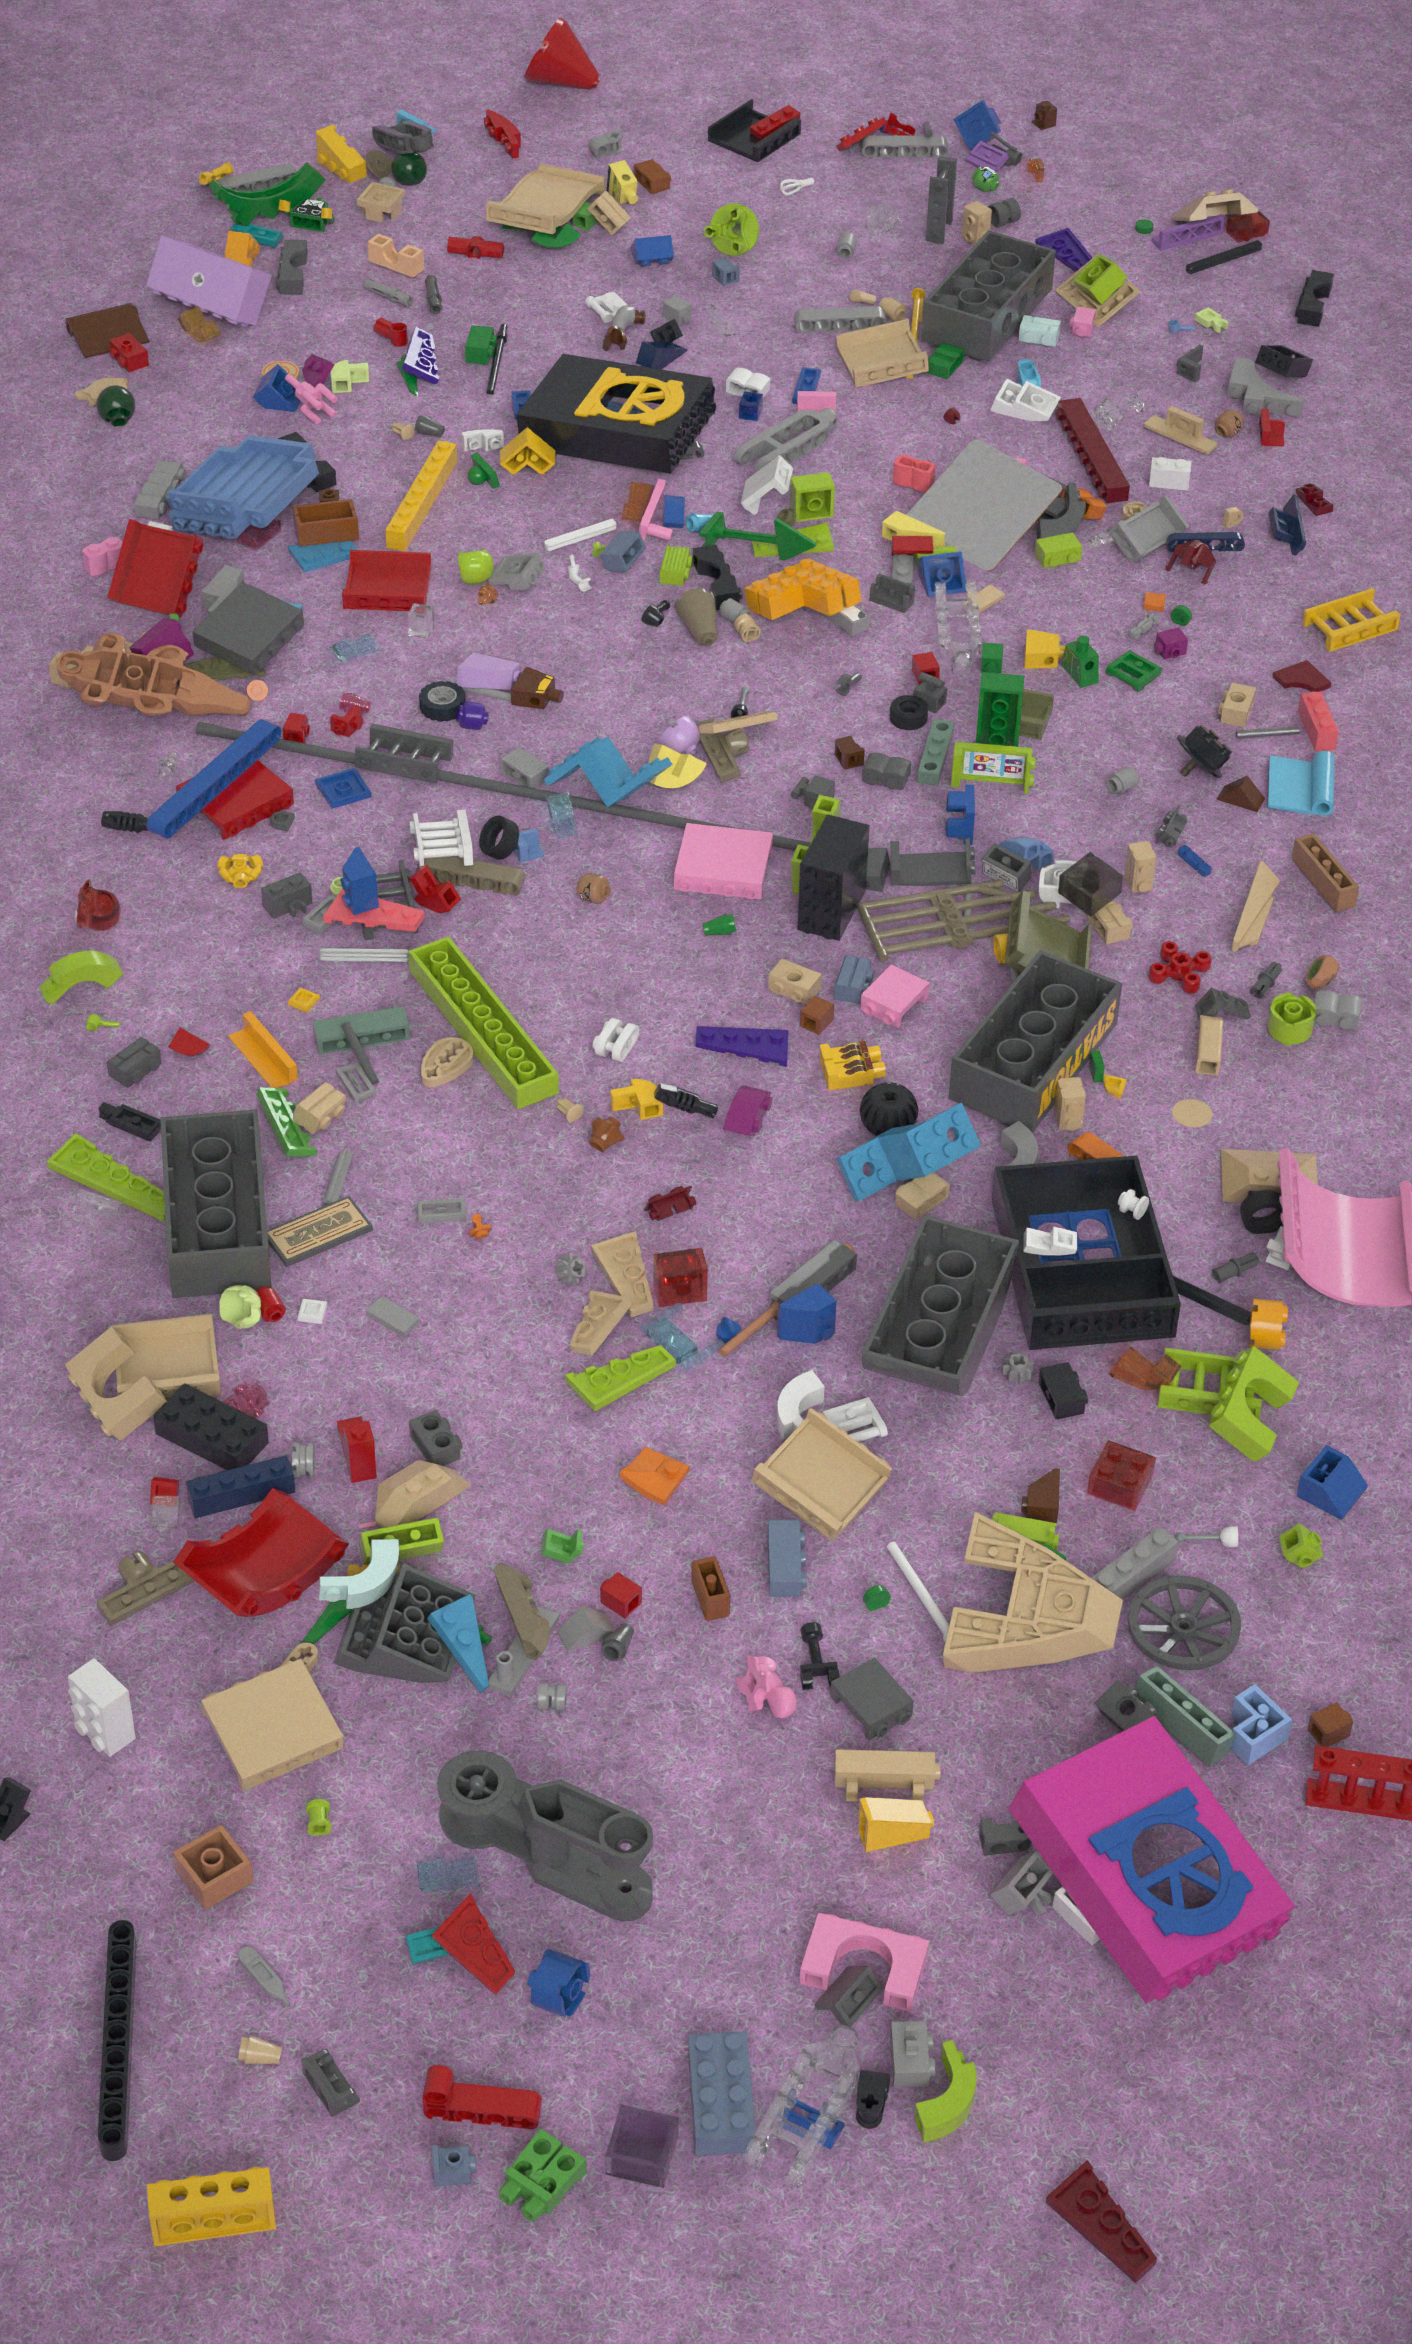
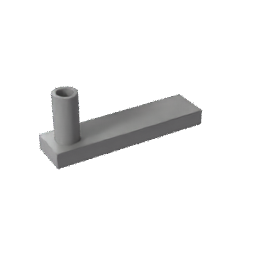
M537 1606L540 1616L548 1620L551 1634L559 1621V1614ZM518 1634L508 1650L497 1655V1668L488 1680L489 1689L512 1697L534 1661L527 1658Z

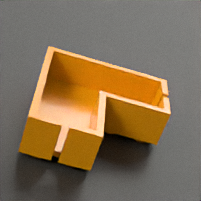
M809 558L801 560L800 563L794 566H787L783 571L772 573L763 580L754 581L751 585L744 588L748 609L770 620H775L803 606L831 616L844 610V606L849 608L862 602L859 579Z

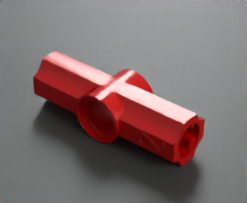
M449 236L447 252L465 254L468 258L480 259L483 256L502 259L504 244L502 242L485 241L479 236H474L471 239Z

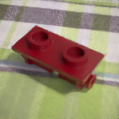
M683 1186L676 1187L669 1194L663 1196L661 1194L654 1195L648 1200L644 1210H651L649 1216L652 1221H660L673 1216L674 1213L671 1207H674L677 1214L692 1209L696 1205L694 1196H689L692 1186L685 1188Z

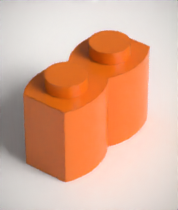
M1065 487V489H1064V491H1063V493H1062V495H1061L1060 498L1065 499V490H1066V487ZM1077 488V491H1080V501H1086L1083 518L1101 520L1107 508L1106 504L1098 498H1093L1087 490Z

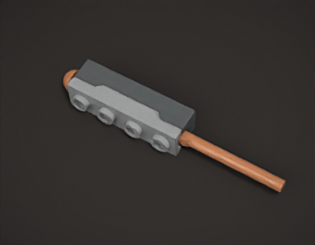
M833 1240L827 1246H823L818 1254L812 1259L806 1260L801 1268L796 1272H792L784 1282L776 1285L771 1290L770 1308L718 1350L720 1355L726 1357L778 1314L779 1304L817 1283L827 1292L832 1290L856 1270L857 1254L854 1247L848 1243L841 1244L836 1240Z

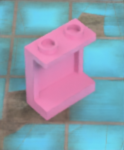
M890 965L861 994L860 1010L868 1016L881 1019L887 1025L899 1028L902 1016L918 1000L924 1003L928 999L930 983L894 965Z

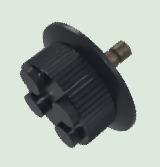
M1203 725L1196 726L1187 737L1177 736L1180 745L1192 757L1185 767L1180 770L1184 777L1199 764L1215 777L1221 778L1220 768L1229 760L1232 751L1227 745L1221 744L1218 741L1219 736L1210 729L1208 731Z

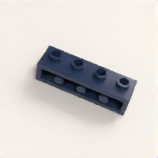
M287 1455L186 1481L188 1501L194 1518L261 1502L272 1488L287 1494L295 1493L294 1473Z

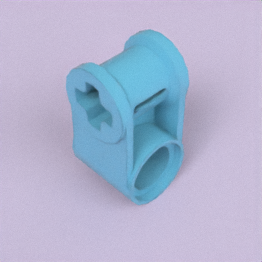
M1028 359L1020 360L1016 377L1018 384L1024 386L1025 382L1028 381L1041 388V378L1035 363Z

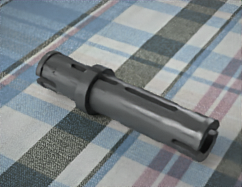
M428 275L425 278L428 294L427 302L430 305V311L433 314H439L442 311V297L439 294L437 278L434 275Z

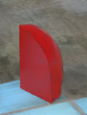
M179 1027L168 1047L186 1056H197L205 1052L211 1045Z

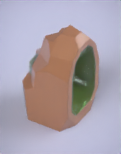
M1322 955L1316 958L1310 965L1305 978L1309 987L1315 990L1316 988L1322 989L1330 984L1337 976L1340 963L1331 955Z

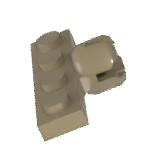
M712 717L710 719L696 723V725L699 728L701 724L711 723L715 721ZM738 728L726 734H721L720 732L714 734L700 733V743L720 782L722 783L741 776L740 769L733 757L745 754L750 750V746H747L748 738L743 729Z
M135 1551L132 1553L135 1557L134 1561L127 1555L119 1563L118 1572L127 1584L97 1600V1607L109 1625L112 1626L195 1582V1580L174 1564L173 1561L157 1568L153 1566L144 1552Z

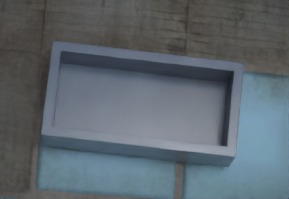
M747 2031L688 2034L695 2156L755 2153L756 2132Z

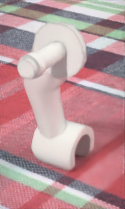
M573 554L569 555L571 566L568 567L569 579L577 584L578 588L583 592L593 589L588 583L591 580L589 577L585 579L578 577L580 565L575 564Z

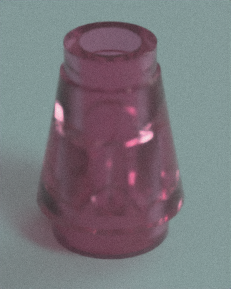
M343 692L339 709L349 712L353 706L362 709V713L368 714L371 708V701L351 692Z

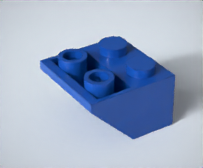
M1326 1445L1300 1476L1297 1497L1342 1520L1365 1492L1368 1484L1349 1456Z

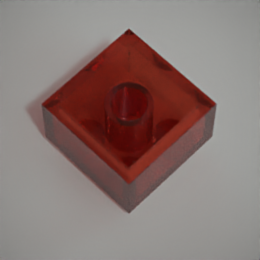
M702 1248L653 1254V1287L658 1307L707 1301L708 1267Z
M1108 1440L1089 1475L1087 1494L1136 1511L1154 1476L1156 1457Z

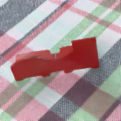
M891 112L883 131L889 134H896L898 136H914L916 131L912 125L901 124L897 120V115Z

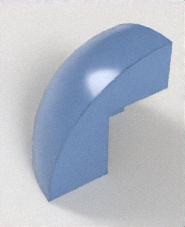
M1015 837L998 844L1030 861L1031 866L1037 870L1054 862L1052 849L1042 841L1034 838Z

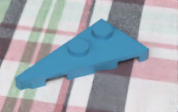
M469 1594L432 1612L427 1619L478 1691L482 1693L489 1687L473 1598Z

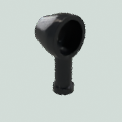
M663 600L657 606L649 605L644 611L641 621L647 625L658 627L664 621L662 612L670 608L669 601Z

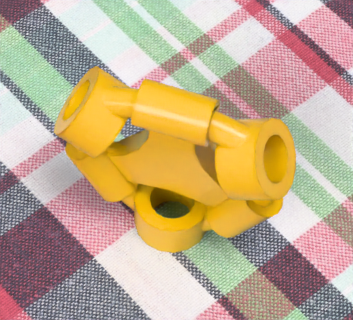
M227 161L221 167L211 172L200 173L199 183L202 185L210 184L213 180L215 181L234 173L233 166Z
M233 854L232 857L221 856L217 868L219 875L227 883H233L235 888H246L248 882L255 881L262 873L263 862L258 854L253 856Z

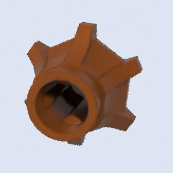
M611 1116L608 1119L597 1117L596 1120L592 1121V1134L588 1141L591 1147L603 1153L611 1145L623 1141L624 1136L619 1130L621 1124L617 1119Z

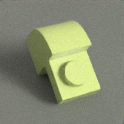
M344 360L334 364L331 370L332 393L352 392L351 383L369 382L368 363L349 364L348 360Z

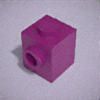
M1179 627L1157 632L1154 650L1164 660L1177 658L1187 653L1188 638Z

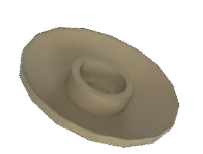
M370 150L366 154V163L370 171L379 179L388 177L392 172V161L378 150Z

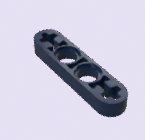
M1238 532L1173 533L1166 539L1169 552H1174L1176 546L1185 543V541L1190 542L1194 540H1199L1206 544L1211 552L1212 550H1218L1219 552L1242 551L1245 547L1243 535ZM1213 540L1221 541L1220 544L1216 546L1210 545V543Z

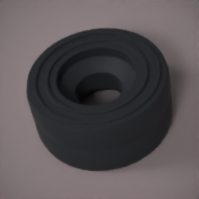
M903 695L892 701L890 705V722L895 727L902 730H917L927 723L928 706L922 698L913 695Z

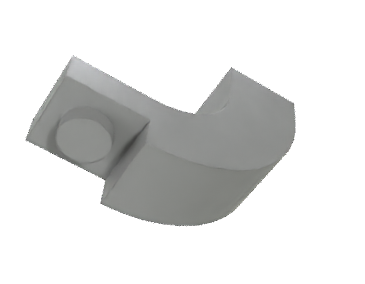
M1017 1121L1001 1131L1000 1147L1014 1158L1006 1166L1037 1164V1140L1024 1124ZM993 1173V1176H992V1187H991L992 1190H993L994 1173Z

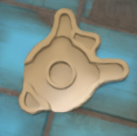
M125 378L99 379L86 389L76 391L75 398L87 400L90 406H96L97 398L102 390L113 385L122 386L128 390V380Z

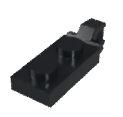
M103 1102L98 1108L99 1118L106 1120V1123L149 1142L161 1130L160 1119L122 1104L115 1107Z

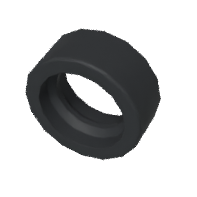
M500 815L490 818L480 833L479 847L481 851L497 860L510 856L519 839L517 824ZM503 829L502 837L499 843L495 846L496 838L500 831Z
M1262 1190L1252 1193L1245 1198L1240 1206V1214L1246 1230L1253 1234L1276 1232L1280 1229V1226L1283 1227L1284 1225L1280 1214L1283 1213V1208L1279 1197L1282 1195L1276 1191ZM1276 1208L1270 1215L1253 1217V1214L1261 1209Z

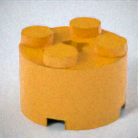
M1253 1298L1252 1303L1257 1305V1307L1251 1308L1249 1332L1250 1339L1254 1340V1342H1249L1248 1348L1255 1346L1258 1349L1279 1351V1347H1285L1286 1333L1282 1329V1322L1287 1323V1305H1283V1301Z

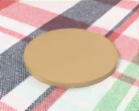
M1196 1099L1181 1100L1172 1109L1174 1119L1187 1127H1202L1211 1121L1213 1115L1211 1108L1206 1103Z

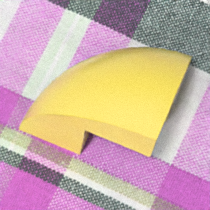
M654 744L648 763L657 758L661 761L668 757L673 765L649 782L663 788L682 787L694 781L704 770L707 763L690 754H680L663 744Z

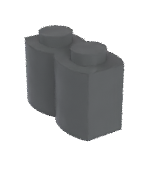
M870 753L862 769V781L870 785L877 784L890 789L903 790L911 774V761L901 757L890 758L882 753Z

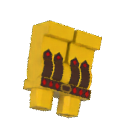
M866 1040L859 1041V1044L850 1043L844 1047L830 1048L829 1044L820 1045V1063L828 1091L864 1086L866 1084L873 1085L874 1078L886 1077L884 1061L877 1062L881 1061L879 1046L867 1047Z

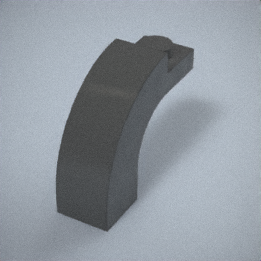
M1068 483L1065 490L1066 514L1057 519H1040L1036 527L1037 539L1076 532L1084 516L1086 501H1080V491H1077L1076 483Z

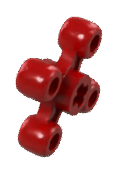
M1166 941L1161 946L1160 957L1163 961L1169 963L1166 965L1162 963L1152 964L1148 977L1154 984H1161L1168 977L1176 981H1182L1183 991L1188 994H1194L1198 992L1201 980L1192 971H1208L1211 967L1212 957L1206 951H1199L1191 958L1186 953L1178 952L1176 943Z

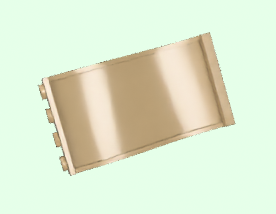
M539 164L538 170L526 174L501 202L488 201L486 203V221L554 234L556 227L568 222L594 193L602 195L605 192L606 177Z

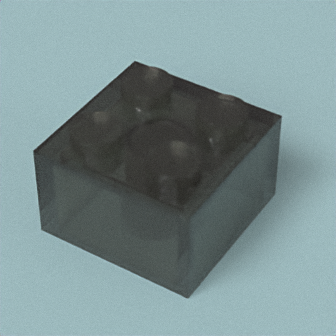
M1089 852L1060 874L1058 893L1092 917L1121 894L1123 875Z

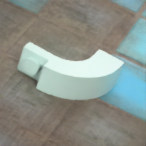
M398 1539L372 1540L370 1565L357 1575L320 1577L319 1600L330 1602L346 1600V1609L359 1608L378 1600L388 1591L396 1575L399 1556Z

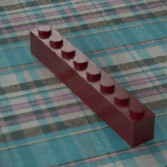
M1074 398L1058 401V409L1055 410L1056 419L1060 420L1062 430L1067 432L1068 441L1073 443L1074 452L1079 454L1080 463L1085 465L1086 474L1091 476L1092 485L1097 487L1099 497L1103 498L1106 504L1128 501L1130 485L1082 399Z

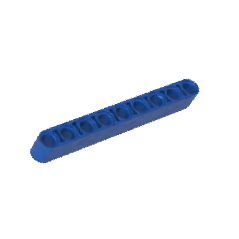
M263 719L258 720L152 813L147 821V830L166 839L172 837L272 748L281 737V728Z

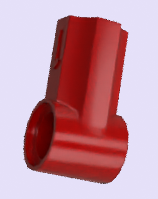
M382 317L376 320L373 326L374 332L390 339L393 346L403 347L408 344L407 326L405 323H392Z

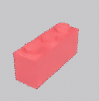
M1322 692L1301 693L1298 713L1314 750H1336L1339 731Z

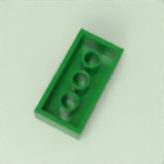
M982 672L976 743L1018 747L1025 675Z

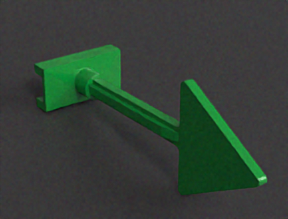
M716 512L699 532V535L706 539L702 547L714 545L719 538L777 544L779 559L783 561L810 550L817 545L815 541L778 518L774 520L776 535L728 529L725 525L724 513Z

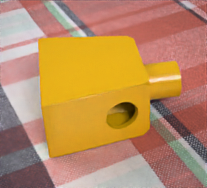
M1027 629L1024 668L1058 667V658H1063L1066 647L1059 646L1060 636L1058 634Z

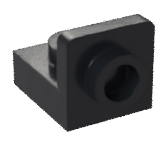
M675 319L650 332L654 342L671 343L683 336Z

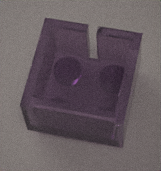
M621 2104L605 2155V2175L664 2188L670 2167V2159L673 2157L678 2139L679 2117Z

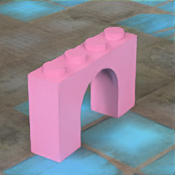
M818 1912L800 1968V1984L827 1990L835 1965L844 1954L858 1949L870 1950L881 1955L891 1969L884 1991L883 2005L912 2012L928 1957L929 1940L922 1939L916 1935L909 1936L897 1933L889 1928L882 1929L867 1925L861 1921L854 1922L839 1918L833 1914Z

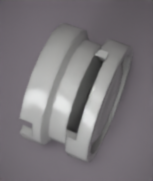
M293 1442L292 1471L294 1478L306 1476L307 1472H309L310 1478H314V1442H310L309 1446L301 1445L300 1442Z

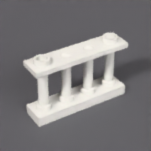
M457 810V818H453V821L419 823L418 814L413 813L414 821L409 822L410 835L415 834L417 848H414V860L419 861L420 867L424 866V858L450 856L463 858L464 866L473 865L472 841L466 810Z

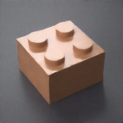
M222 1824L173 1852L176 1873L204 1910L254 1882L250 1860Z

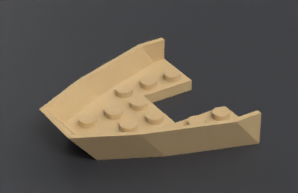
M975 1512L965 1554V1563L1016 1572L1007 1616L953 1607L943 1652L944 1667L965 1672L992 1671L1057 1663L1114 1647L1123 1603L1121 1598L1050 1549Z

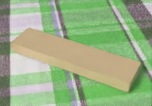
M759 712L701 724L699 731L700 733L714 734L777 720V713Z

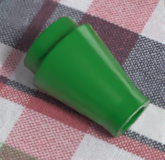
M725 913L715 919L702 923L705 936L731 935L732 932H736L733 914L727 915Z

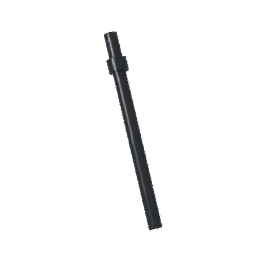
M501 324L499 332L496 334L497 345L486 391L487 394L494 395L503 347L508 337V327L506 324Z

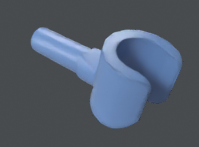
M1176 319L1169 321V328L1172 333L1183 330H1195V326L1179 325V321Z

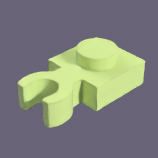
M1209 307L1195 313L1194 320L1206 328L1213 327V330L1217 333H1220L1221 327L1224 329L1228 328V321L1221 319V315Z

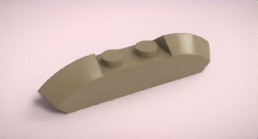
M498 1563L494 1568L495 1577L527 1658L537 1660L543 1654L549 1641L550 1627L548 1620L540 1616L537 1606H531V1604H534L530 1591L533 1584L528 1576L515 1567Z

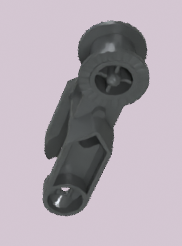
M484 1750L462 1752L445 1763L444 1767L440 1770L437 1781L438 1795L442 1802L439 1809V1821L442 1831L453 1843L470 1849H485L495 1846L525 1860L535 1883L614 1920L622 1922L634 1921L643 1917L649 1911L653 1901L652 1880L648 1873L639 1866L653 1847V1832L650 1824L643 1817L563 1780L532 1786L517 1779L510 1763L502 1756ZM628 1843L632 1847L629 1850H622L620 1845ZM622 1886H629L631 1891L623 1893L620 1888Z

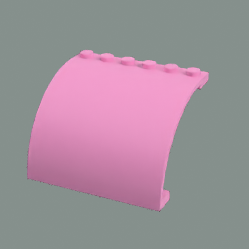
M1289 1148L1279 1150L1280 1161L1277 1162V1166L1281 1174L1278 1183L1282 1190V1196L1279 1197L1283 1208V1213L1280 1214L1284 1225V1231L1281 1234L1285 1243V1249H1283L1285 1261L1291 1263L1300 1277L1311 1287L1335 1300L1352 1305L1400 1307L1412 1305V1184L1410 1181L1400 1182L1401 1196L1375 1199L1345 1196L1324 1189L1310 1181L1299 1171L1298 1161Z

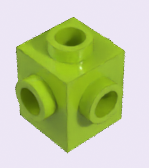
M1300 1523L1279 1535L1283 1555L1290 1563H1294L1300 1568H1305L1323 1557L1320 1536Z

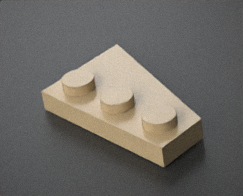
M591 1290L589 1294L590 1302L587 1306H584L582 1312L584 1315L583 1320L577 1324L570 1342L572 1351L592 1356L631 1307L632 1303L629 1297Z

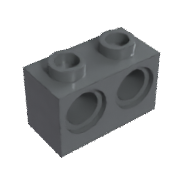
M437 1410L409 1421L410 1437L427 1462L445 1466L461 1459L460 1449H462V1442L457 1434L454 1435L452 1433L448 1420L445 1417L442 1418Z

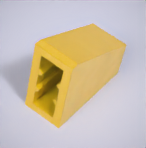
M866 1797L860 1799L858 1832L866 1852L930 1838L931 1827H934V1820L931 1811H926L923 1801Z

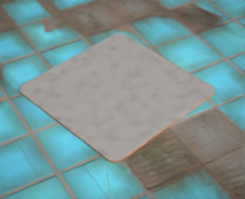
M973 440L907 513V516L945 532V547L954 545L957 552L962 551L963 559L985 571H992L1062 491V486L980 440Z

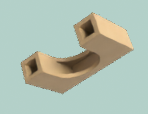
M111 1326L67 1362L65 1366L70 1372L68 1375L69 1380L76 1387H80L81 1390L78 1393L87 1404H91L90 1412L97 1420L101 1419L103 1422L100 1425L107 1436L111 1437L114 1435L118 1440H122L155 1414L167 1400L157 1385L145 1375L122 1394L113 1398L104 1397L105 1383L110 1374L135 1354L126 1339Z

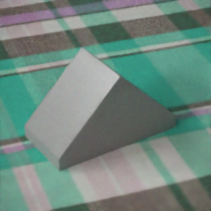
M581 1606L557 1633L567 1652L606 1639L615 1629L607 1614Z

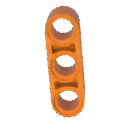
M1091 1132L1083 1133L1067 1146L1069 1154L1071 1156L1074 1155L1079 1160L1124 1156Z

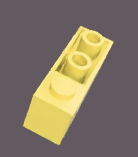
M895 511L882 522V537L892 541V536H932L933 548L945 547V532L899 511Z

